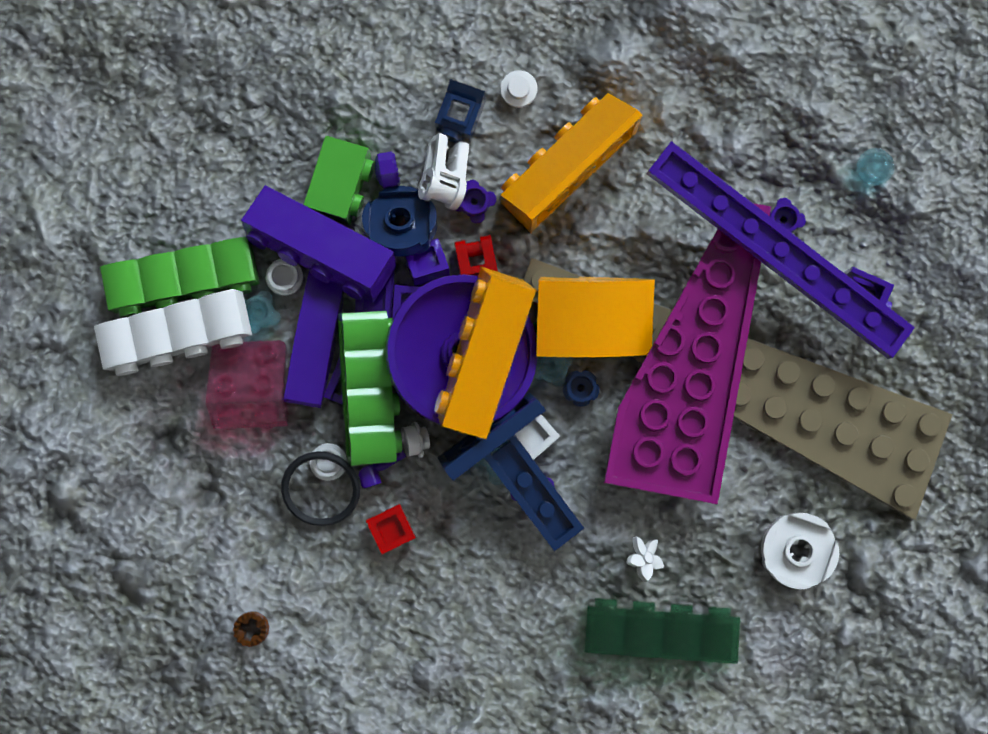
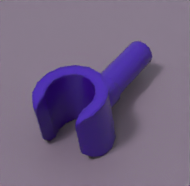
M404 451L396 453V462L377 463L363 467L358 475L362 488L365 489L381 484L379 472L406 457Z

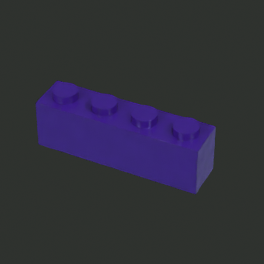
M266 185L241 219L246 238L252 245L262 250L266 247L277 252L278 256L289 265L297 266L300 264L310 269V273L315 278L324 283L332 281L342 286V290L356 300L364 298L374 303L396 268L393 251Z

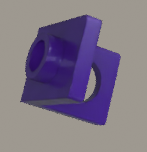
M851 267L844 272L859 285L875 291L874 296L891 309L892 302L888 301L894 284L855 267Z

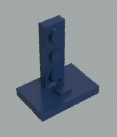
M527 391L521 401L511 411L492 422L487 439L468 434L437 458L452 481L485 458L551 548L556 551L585 528L515 435L546 411L539 400ZM509 440L505 445H503L501 448H499V449H498L497 451H495L493 454H490L492 451H494L497 447H499V446H500L501 444H503L505 441Z

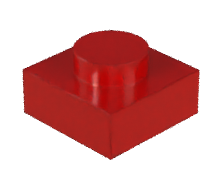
M401 504L365 520L381 554L417 538Z

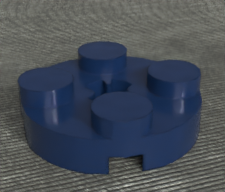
M394 186L380 191L379 197L374 199L371 204L369 200L362 213L365 237L393 251L395 257L426 252L437 231V213L434 203L431 200L425 201L420 199L418 190L409 186ZM396 216H404L405 221L408 223L404 226H395L390 221H396Z

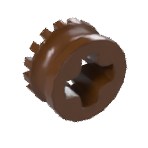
M255 611L242 614L234 623V638L243 646L252 647L260 644L269 634L270 626L267 618ZM253 618L257 620L256 627L261 629V633L255 634L249 639L246 637L247 631L242 629V624L249 623Z

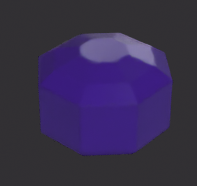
M390 151L377 154L374 168L380 186L383 189L399 186L400 178L395 153Z

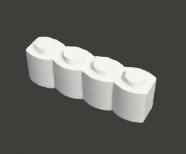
M235 289L213 293L198 299L179 302L164 308L145 311L130 317L111 320L94 326L103 370L115 371L116 376L136 373L139 371L138 365L150 362L151 367L173 363L172 357L185 353L186 358L208 354L207 347L220 344L221 349L243 345L242 338L252 335L243 292Z

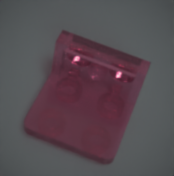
M250 341L227 349H221L220 344L212 346L205 403L213 429L235 430L237 428L255 427L271 429L288 426L289 413L286 402H284L287 348L283 341Z

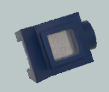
M450 79L435 121L436 130L446 135L448 141L454 143L461 140L471 142L485 105V91Z

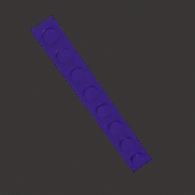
M672 141L646 173L887 359L893 358L915 329L904 318Z

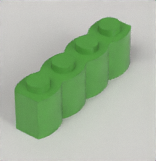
M246 237L188 247L174 252L149 255L139 259L115 262L100 267L108 311L119 313L120 318L142 313L143 308L156 306V309L176 304L178 301L189 298L198 299L226 290L235 289L242 291L243 294L252 292L251 286L260 284L253 246Z
M387 311L338 314L345 448L347 462L351 466L396 462V453L402 452L400 430L395 431L394 416L400 413L398 393H392V381L386 364V338L393 319L388 318Z

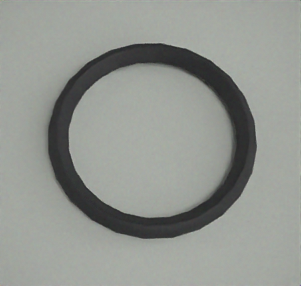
M310 452L298 457L290 463L281 480V493L287 509L302 522L314 526H329L343 521L351 515L360 499L361 488L355 470L346 460L329 452ZM316 459L328 460L338 464L347 472L352 482L353 492L349 505L340 514L331 518H314L304 514L294 505L290 498L289 481L294 471L305 462Z

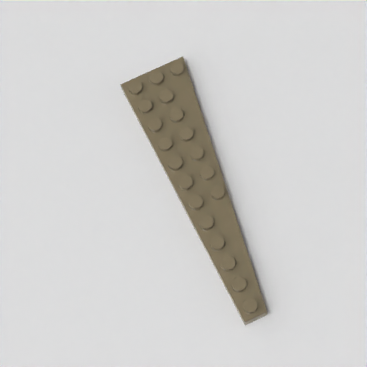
M531 258L523 280L536 290L533 303L538 305V281L540 277L579 278V275ZM655 303L652 345L672 311ZM748 338L734 418L752 429L765 434L780 445L800 454L813 464L828 470L848 484L854 485L868 493L871 497L909 519L916 520L953 414ZM647 355L629 357L642 365Z

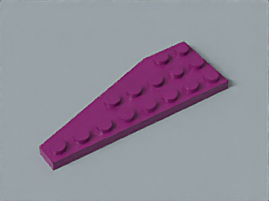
M753 203L770 216L771 206ZM719 229L716 230L617 408L604 483L718 504L761 261Z

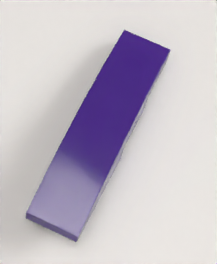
M310 269L295 333L284 402L321 408L337 343L338 314L342 313L344 291L342 286L332 281L324 283L310 273Z

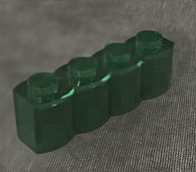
M601 597L595 598V604H586L583 650L586 653L738 664L741 617L732 615L730 607L708 606L707 613L693 612V605L671 603L670 610L655 609L656 602L633 600L632 607L617 606L618 599Z

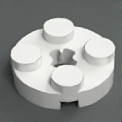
M807 513L783 515L777 518L764 533L761 542L762 563L764 568L777 582L794 589H807L819 584L821 581L824 582L832 575L839 560V546L837 541H835L834 534L830 530L831 528L819 517ZM799 540H803L807 543L804 548H809L808 557L801 556L798 562L791 557L794 553H790V547L792 544L797 545Z

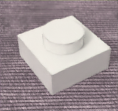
M542 415L515 434L533 460L560 437Z

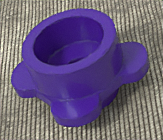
M469 180L466 182L464 199L455 211L464 212L470 217L472 223L479 224L484 221V214L489 207L496 204L497 198L494 192H487L485 188L479 185L478 181ZM472 199H477V200H478V204H477V205H473V204L471 203V200H472Z
M780 198L776 202V207L770 212V217L791 233L796 228H802L806 223L805 215L800 213L787 198ZM785 217L787 222L781 223L780 218Z

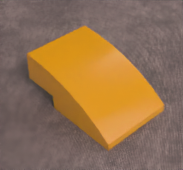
M580 276L579 278L540 277L538 281L536 357H624L647 355L652 347L655 279Z

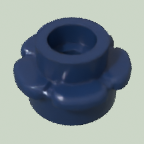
M587 370L582 372L573 371L565 378L566 385L563 386V395L568 401H573L575 406H587L591 400H595L598 397L600 387L596 384V377L593 373ZM578 385H583L585 387L584 391H578Z

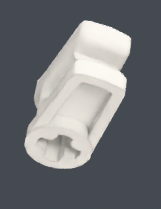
M438 133L428 144L423 176L418 188V196L425 201L433 199L445 203L446 208L456 210L461 205L466 192L469 144L463 141L457 142L449 150L448 161L445 163L446 151L449 149L447 146L448 138L446 135Z

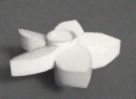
M633 537V547L637 554H631L626 563L632 567H637V574L643 582H648L653 575V570L664 567L662 559L654 555L658 540H651L644 544L639 537Z

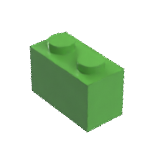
M325 135L304 205L334 221L350 225L353 216L359 217L363 206L364 196L360 195L363 182H370L374 171L375 161L371 160L372 156L369 148Z

